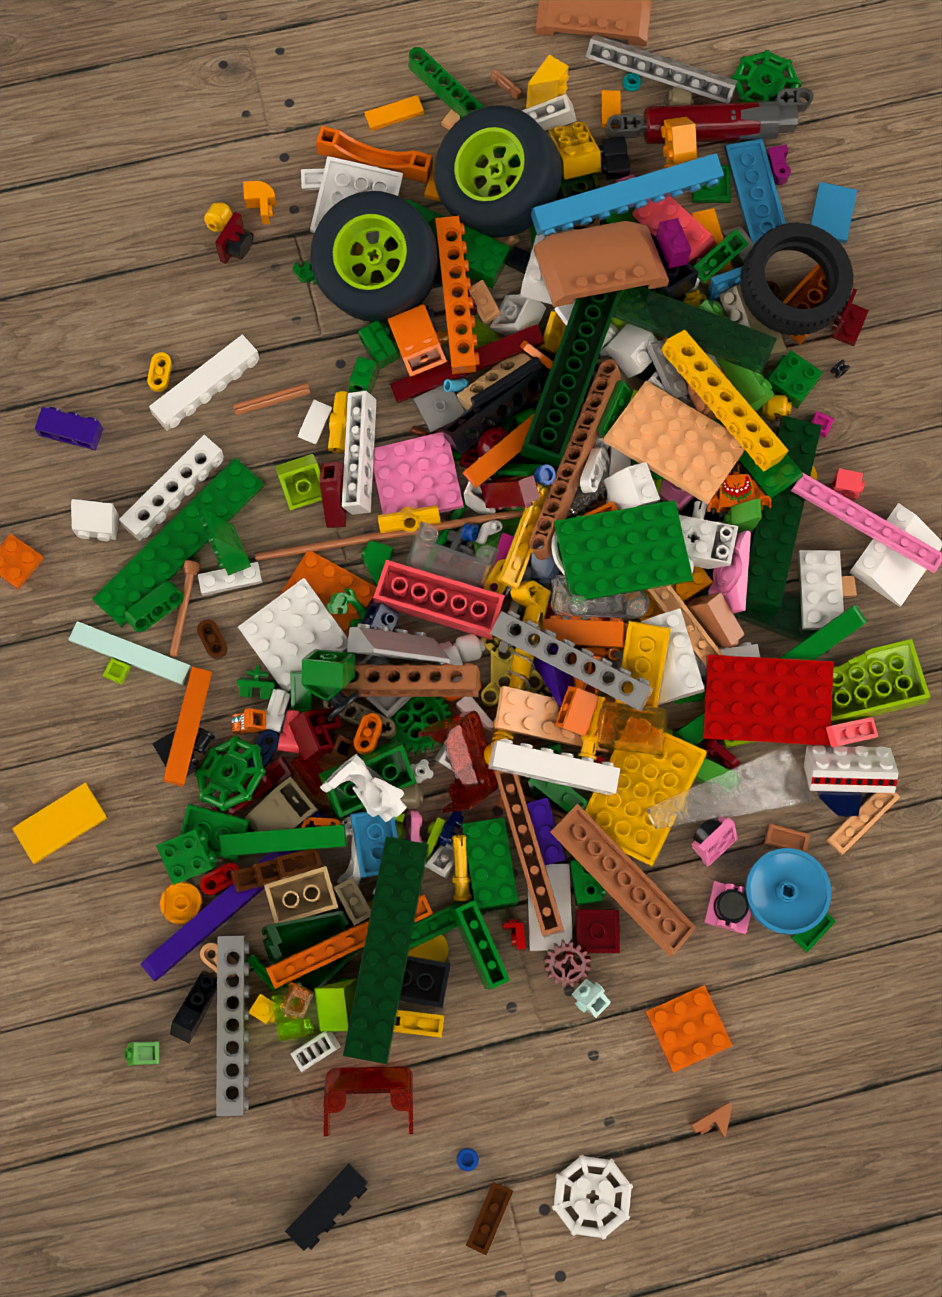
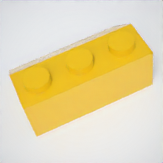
M548 55L528 82L526 109L566 94L568 89L567 81L569 79L568 65Z

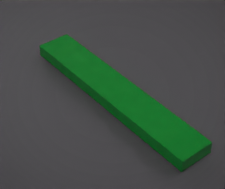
M345 824L219 835L221 856L347 846Z

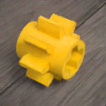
M693 290L690 293H686L687 296L683 299V307L686 311L692 313L707 298L704 294H700V290Z

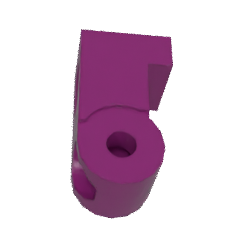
M787 144L769 147L766 152L776 185L787 183L791 173V169L785 160L789 152Z

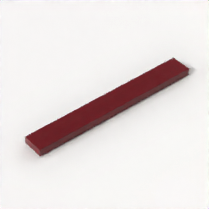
M533 325L475 349L474 353L479 354L480 365H476V372L526 352L520 347L525 340L535 348L545 344L538 325ZM450 359L446 363L391 383L390 386L396 402L401 403L442 386L446 379L457 380L474 372L452 374Z

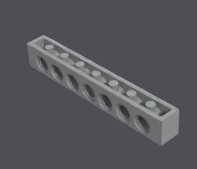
M594 35L590 39L586 58L724 103H730L737 84L736 80L598 35Z
M509 610L508 613L501 611L490 634L639 711L643 710L654 689L649 686L650 682L640 676L636 680L630 676L632 672L622 667L617 670L611 667L612 662L602 657L600 661L593 658V652L582 648L580 651L574 648L575 643L565 638L563 641L556 639V633L545 629L543 632L537 629L538 624L528 619L526 623L519 620L520 615ZM516 625H520L522 629L518 636L513 634V628ZM538 634L540 642L533 646L531 638L533 635ZM552 644H557L559 648L555 655H551L549 652ZM575 653L577 661L570 665L568 663V656ZM589 663H594L596 666L593 674H588L586 671ZM609 672H612L615 676L611 684L605 682V675ZM632 682L634 689L631 693L626 694L623 687L625 683Z
M218 936L216 1116H243L245 1110H249V1097H245V1088H249V1074H245V1065H249V1051H245V1042H249V1029H245V1020H249V1007H245V998H249V984L245 985V976H249V962H245V955L249 954L250 945L249 940H246V936ZM232 952H237L240 957L239 962L232 965L228 961V956ZM232 974H236L239 977V984L235 987L228 984V977ZM232 996H236L239 999V1006L236 1009H231L228 1006V1000ZM232 1018L237 1019L239 1022V1028L236 1031H231L228 1028V1021ZM230 1041H236L239 1044V1050L235 1054L228 1051L227 1046ZM231 1063L239 1067V1073L236 1076L228 1074L227 1068ZM230 1086H235L239 1090V1095L235 1099L230 1098L227 1094Z

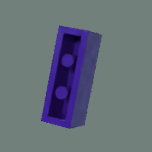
M42 407L34 428L41 437L95 451L103 432V427L98 419L80 417V415L74 412L64 413L55 407Z
M548 797L528 802L527 808L545 866L566 860L563 845L550 832L556 826V822Z

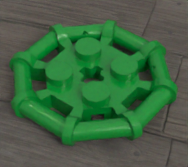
M769 50L740 58V63L734 75L730 78L737 81L735 90L739 102H758L751 99L752 96L763 101H773L785 86L800 88L801 80L798 79L794 70L793 61L769 52ZM761 60L764 61L761 65L758 66L757 64H754V62H758ZM745 68L750 70L747 76L742 75ZM783 71H787L789 78L784 77ZM766 78H768V79H769V83H768V84L763 83L762 80H765ZM741 83H746V85H747V92H746V93L744 92V89H743Z
M233 736L226 742L208 748V754L200 768L195 771L201 802H207L220 808L221 811H227L230 807L241 802L250 801L262 776L266 774L260 754L261 747L258 744L244 741L239 736ZM238 748L246 750L243 754L237 752ZM229 749V751H227L228 754H226V755H221V754H219V753L224 752V751H226V750ZM252 757H253L254 767H251V765L249 764V761H248V760L251 759ZM232 770V773L228 776L226 772ZM252 775L253 777L250 780L247 788H244V785L248 780L249 776ZM207 777L211 779V782H209L210 785L208 786L206 783ZM215 791L221 792L220 798H217L212 794ZM239 792L241 793V794H238V795H236V796H234V797H232V798H229V794H231V793H232V794H237V793H239Z

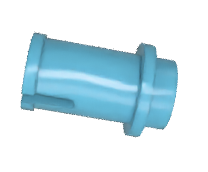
M464 378L458 380L446 379L443 384L446 392L458 393L469 386V382Z

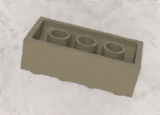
M736 285L719 294L726 317L733 323L732 328L742 337V344L752 353L754 363L760 366L786 353L787 349L781 333L764 326L752 315L742 297L741 286Z

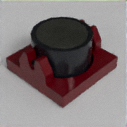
M237 212L233 213L215 242L220 262L227 264L231 256L243 259L253 242V233L244 229L242 216Z

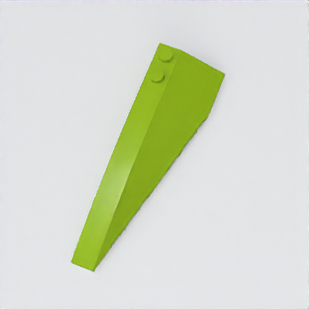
M912 639L872 648L864 654L852 658L845 664L833 668L831 726L906 709L928 702L930 694ZM724 740L726 748L754 743V741Z

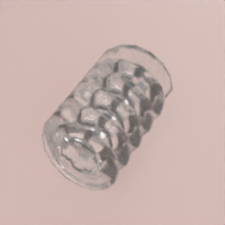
M600 480L596 492L583 493L581 487H578L568 511L572 516L580 517L579 511L586 514V506L589 509H593L591 502L593 501L598 505L599 500L597 497L603 500L606 498L604 495L606 488Z

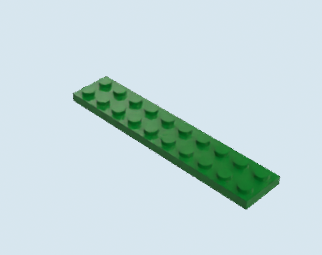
M234 458L92 598L93 602L122 628L127 623L125 613L131 606L162 583L170 581L184 567V562L186 560L190 561L209 542L205 532L209 529L204 530L200 520L204 518L201 509L204 508L229 522L265 484L238 459Z

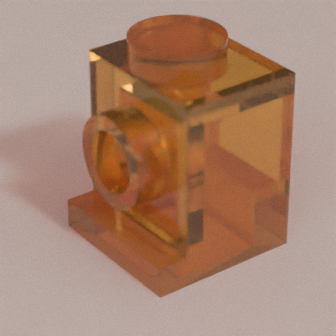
M290 982L280 1009L284 1012L283 1015L295 1020L296 1017L303 1019L314 994L310 989ZM294 997L298 998L296 1004H291Z

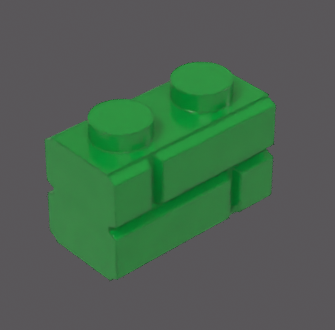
M377 320L358 331L360 341L372 360L378 363L379 369L399 359L400 350L396 341H391L389 337L390 332L385 324L381 325Z

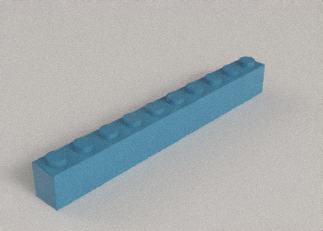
M715 153L534 207L531 211V218L537 236L542 234L549 236L556 233L555 230L562 229L566 231L572 229L578 223L586 225L591 223L592 219L598 217L599 220H603L615 212L623 214L629 211L628 208L635 207L639 209L645 207L648 202L659 203L668 196L676 198L688 190L692 193L700 190L701 186H715L719 184V180L724 174L718 155Z

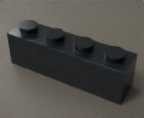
M349 1163L285 1232L303 1251L307 1248L312 1250L320 1241L318 1236L324 1230L328 1233L336 1224L334 1221L339 1213L344 1216L352 1207L350 1201L355 1196L359 1199L368 1190L365 1187L368 1181Z

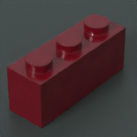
M534 475L496 478L480 485L486 508H495V510H501L506 507L514 509L519 506L527 508L533 505L532 502L540 499Z

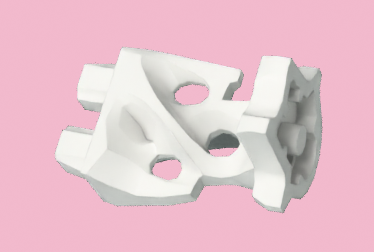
M358 754L348 759L320 786L327 793L345 781H352L356 784L352 789L363 803L367 813L372 817L379 814L385 822L394 816H399L407 808L400 800L404 795L403 790L387 783L374 770L366 766Z

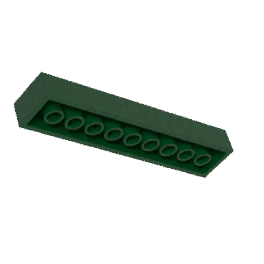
M622 290L576 298L520 455L558 469Z
M783 415L778 425L776 436L789 450L787 452L788 456L804 474L811 476L822 425ZM795 483L771 498V508L763 505V510H761L762 518L753 530L749 551L746 608L776 615L781 607L805 502L804 498L791 491Z
M387 836L385 838L345 1041L344 1057L388 1065L429 844Z

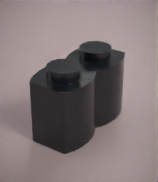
M625 137L602 139L601 145L598 148L603 162H601V172L605 174L606 180L629 176L630 162Z

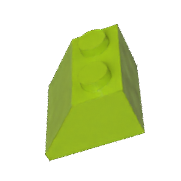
M313 454L275 466L290 511L322 500L319 483L320 470Z

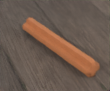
M303 383L235 403L233 408L236 415L244 414L310 394V388L308 383Z

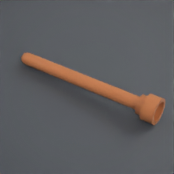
M186 560L184 562L183 570H185L184 574L186 575L182 591L184 600L179 606L170 649L171 657L178 655L193 579L200 571L201 564L195 561Z

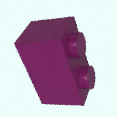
M679 219L659 222L656 239L668 268L687 265L691 247Z

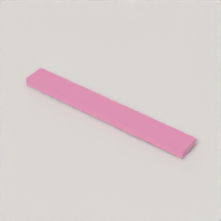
M804 473V476L796 481L791 490L795 494L930 572L935 573L942 562V553Z

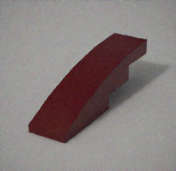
M280 757L265 768L266 774L262 776L250 801L241 802L230 807L227 811H221L220 808L210 804L212 810L235 815L278 787L295 773L285 758ZM253 776L248 778L244 785V788H247ZM240 792L237 793V794H232V793H231V794H229V798H232V797H234V796H236V795H238V794H241V793H240Z

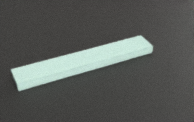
M78 621L68 639L70 642L182 686L191 669V666Z

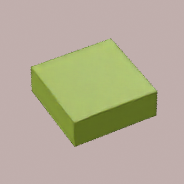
M111 657L102 676L123 685L131 666Z

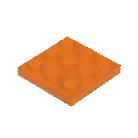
M705 985L645 1012L673 1073L733 1046Z

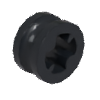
M843 359L830 372L832 374L835 373V377L838 379L850 369V366L845 365Z

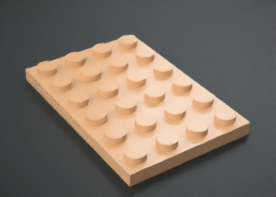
M645 381L603 439V442L640 464L647 462L651 471L706 504H709L745 452L741 444L730 434L727 428L648 381Z

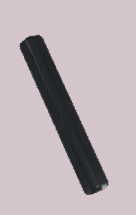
M538 357L533 358L471 397L472 404L478 408L542 367L540 359Z

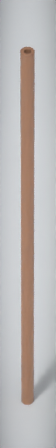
M510 510L444 521L438 524L418 527L413 532H406L404 530L387 533L378 532L255 553V559L260 561L310 551L314 552L368 543L370 540L380 541L463 527L465 523L472 525L492 520L499 521L522 517L524 511Z

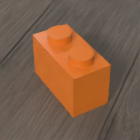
M568 686L554 726L577 735L585 736L591 726L590 720L597 708L599 696L576 687Z

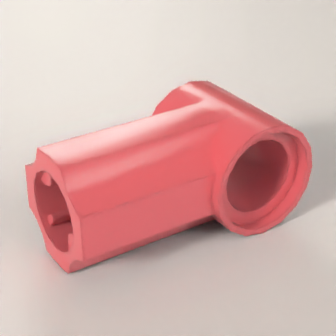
M287 711L283 732H281L279 737V751L300 753L289 722L300 715L301 712Z

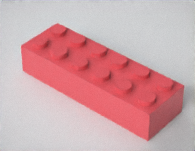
M386 560L373 599L374 603H383L394 611L492 640L494 635L490 634L502 611L505 595Z

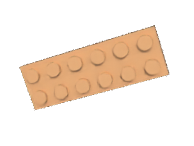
M506 686L500 688L495 722L496 729L582 748V735H577L554 726L561 708L555 698ZM603 710L598 734L600 743L597 744L596 752L608 755L613 754L618 713Z

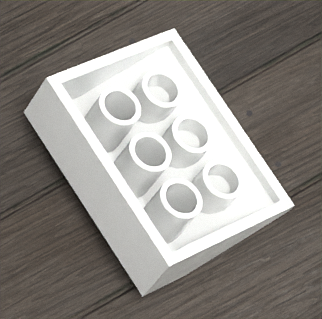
M898 503L886 521L940 551L942 541L916 514ZM872 539L849 573L901 607L926 569L877 540Z
M681 608L642 621L641 623L671 628L658 705L705 692Z

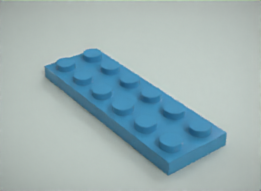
M763 139L725 145L724 149L747 235L754 244L770 229L786 224Z

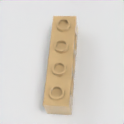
M521 353L498 363L457 394L462 408L465 411L469 410L474 406L471 402V397L532 359L526 354Z

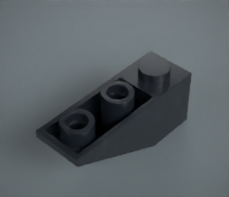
M202 970L172 1021L170 1035L190 1044L217 991V977Z

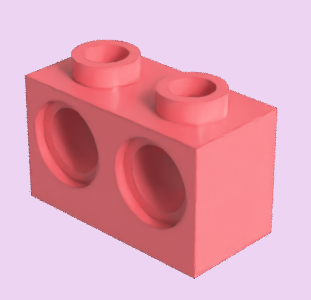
M839 468L830 482V489L854 502L855 499L858 500L859 494L864 489L863 473Z

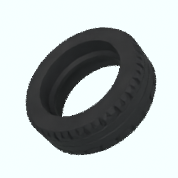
M799 222L782 224L764 233L746 256L740 275L742 297L752 315L769 329L790 336L812 334L826 327L845 307L851 296L854 282L851 261L841 243L824 229ZM792 250L804 253L815 260L823 270L827 280L828 291L825 299L818 306L811 309L794 308L780 301L770 290L765 277V266L772 255L779 251Z

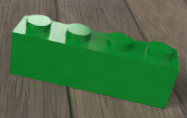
M467 901L450 909L484 989L491 990L510 981L476 901Z

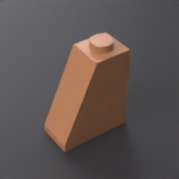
M721 592L694 598L686 605L719 648L726 646L728 648L734 647L739 643V639L745 635Z

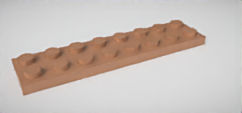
M576 804L550 832L669 957H672L696 929L695 925L602 828Z

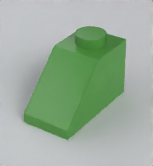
M753 499L731 506L727 514L724 515V524L738 526L737 533L748 530L752 534L762 518L760 499Z

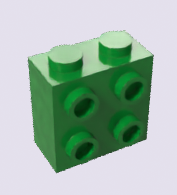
M790 350L787 355L783 354L776 363L778 367L775 370L771 369L765 379L772 385L771 390L774 394L786 395L788 402H792V406L798 409L821 378L823 371Z
M200 826L156 845L173 885L211 870L216 866V855L213 850L209 849L207 844L208 836L204 830H201Z

